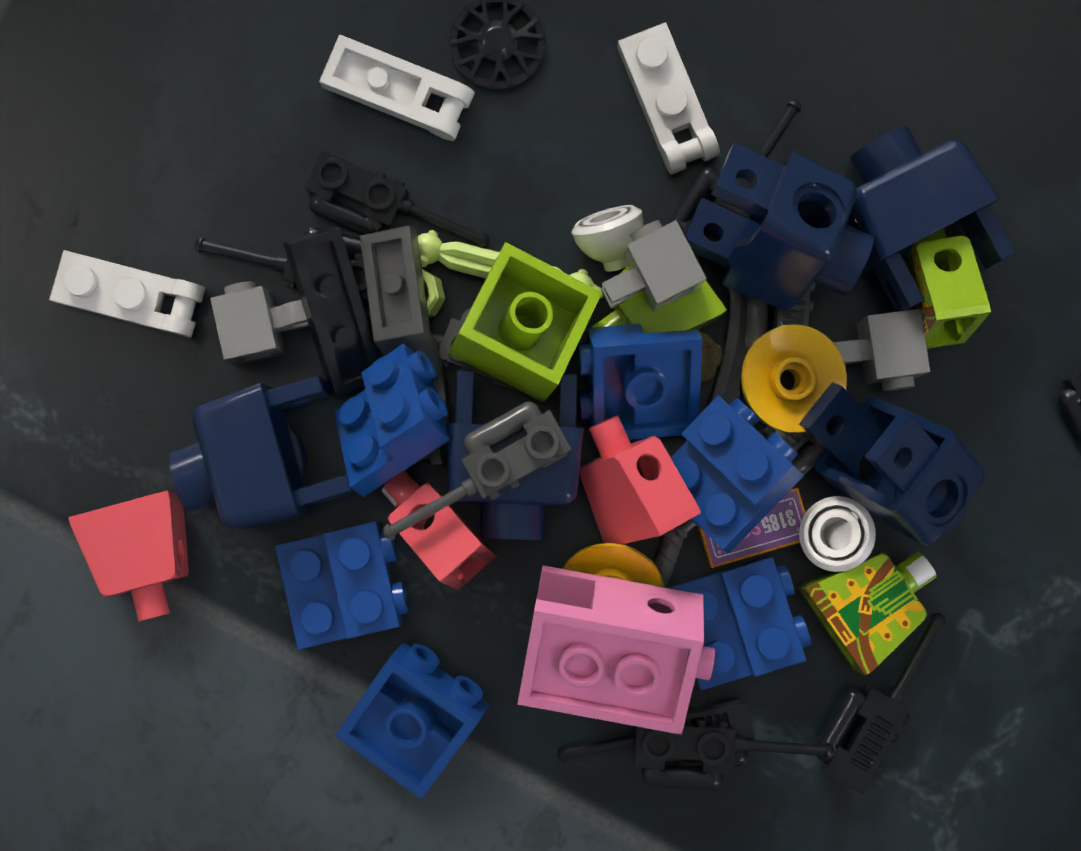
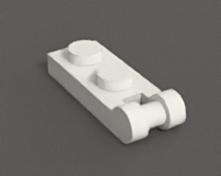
M662 23L619 40L617 49L670 175L685 170L686 163L702 158L705 162L720 156L716 136L707 123L667 23ZM689 128L693 139L678 144L673 134Z
M340 34L319 81L324 89L424 128L432 134L449 141H455L461 127L460 123L457 122L463 108H469L475 94L470 87ZM431 93L444 99L439 113L426 108Z
M64 250L49 300L61 305L192 338L196 324L191 321L196 303H202L206 288L185 280L173 279ZM165 295L175 297L170 315L160 313Z

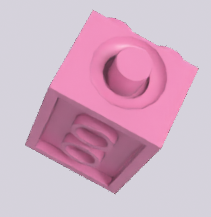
M543 565L518 705L682 735L695 678L710 680L714 665L715 648L703 646V594Z

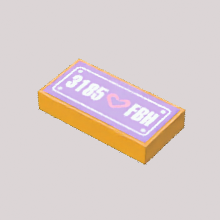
M791 489L729 554L723 551L697 525L709 568L800 543L799 529L806 512L799 489Z

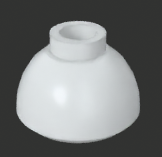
M633 205L602 210L578 221L571 233L581 251L590 258L602 262L605 271H617L629 265L624 253L627 244L633 242L630 235L643 227L642 210Z
M833 496L816 502L807 510L800 524L799 539L803 552L812 563L824 570L842 572L859 566L869 557L874 548L876 530L873 519L865 507L853 499Z

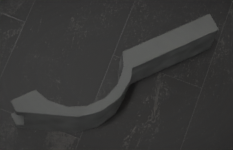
M404 226L361 235L360 241L374 343L379 347L383 356H386L404 343L414 353L420 350L429 358L437 374V377L433 379L436 392L442 398L448 414L444 417L447 427L449 423L448 387L443 363L430 331L417 229L411 226ZM447 442L421 460L431 459V465L435 466L446 464Z

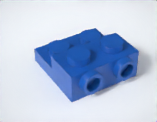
M640 324L587 328V343L578 344L576 347L579 376H587V391L577 392L579 422L588 423L590 428L618 415L629 440L644 439L652 436L667 437L681 435L699 416L703 339L698 329L644 334Z
M404 343L386 356L376 360L370 367L361 372L365 390L350 398L333 411L349 486L362 497H365L450 440L444 420L448 411L442 398L436 392L433 379L437 377L436 370L423 352L417 350L414 353Z
M718 395L681 433L687 441L674 453L671 459L701 511V514L693 517L692 520L723 551L729 554L803 478L804 474L791 463L798 453L775 432L766 440L754 428L761 419L740 399L736 398L729 405Z
M375 521L275 546L298 650L400 627L404 624L402 614L409 613L408 598L403 582L394 583L390 562L398 560L394 539H388L384 536L381 522Z
M765 556L667 587L703 594V646L715 648V658L710 680L696 678L698 688L701 691L750 675L754 677L806 661L803 648L811 646L810 635L801 615L792 617L786 597L795 594L793 582L786 565L776 566L773 557Z
M403 641L389 657L335 736L422 799L476 727L490 704L482 699L483 691L472 679L465 676H457L454 679L439 668V658L431 649L421 644H414L411 647Z

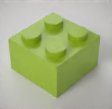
M505 242L448 354L544 403L558 386L602 292Z

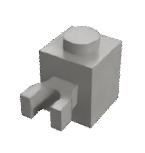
M656 220L637 229L630 235L633 242L627 244L624 256L631 270L603 282L601 292L610 309L643 292L654 312L700 289L707 278L677 220L663 227L660 221Z
M252 281L226 286L224 288V295L210 298L223 359L234 366L286 354L281 332L309 327L301 300L275 307L273 295L263 286L256 287L255 282Z
M921 309L866 316L856 323L859 340L833 342L841 353L845 366L862 363L865 385L882 382L883 391L915 387L914 378L930 372Z

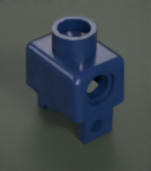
M902 126L873 140L850 157L863 185L857 188V196L846 224L874 237L871 253L862 272L863 274L871 271L875 272L896 312L909 310L925 300L904 259L914 243L943 228L945 233L961 225L985 270L1016 253L991 208V205L1000 198L962 141L956 139L949 140L922 154L908 126Z
M735 142L728 152L711 195L750 212L749 218L747 219L702 198L697 205L685 234V238L693 253L727 268L722 282L723 286L782 310L794 307L814 282L843 296L848 294L862 273L874 243L873 236L846 224L857 196V188L850 179L794 150H791L783 164H780ZM736 178L747 180L752 188H743L739 185ZM704 231L715 233L719 241H710L705 237Z
M457 371L455 423L447 424V431L450 440L447 442L449 492L462 486L461 482L471 477L461 460L468 456L464 448V438L467 434L485 425L475 424L476 375L474 371ZM563 374L560 380L559 427L572 449L567 453L568 456L544 469L541 467L519 479L520 485L510 490L509 486L498 491L501 496L493 501L489 497L483 499L479 492L471 497L467 495L458 500L463 503L481 504L480 538L545 540L546 506H568L576 499L584 428L576 427L577 374ZM522 429L490 448L493 453H496L527 436L525 429Z
M317 375L277 388H272L261 382L196 407L192 414V421L199 443L172 450L169 454L172 480L184 508L192 512L216 505L219 517L226 527L248 529L311 515L312 505L356 493V491L350 488L347 475L305 487L304 471L309 461L302 437L296 435L291 430L283 410L329 397L330 392L326 380Z
M834 382L829 385L799 423L824 450L815 462V470L842 497L855 500L866 508L871 517L920 544H932L939 537L951 532L961 522L966 513L967 501L982 484L985 477L981 464L951 429L877 397H870L859 405L843 386ZM834 416V422L827 430V423ZM868 451L864 457L875 469L868 476L861 478L859 475L860 460Z

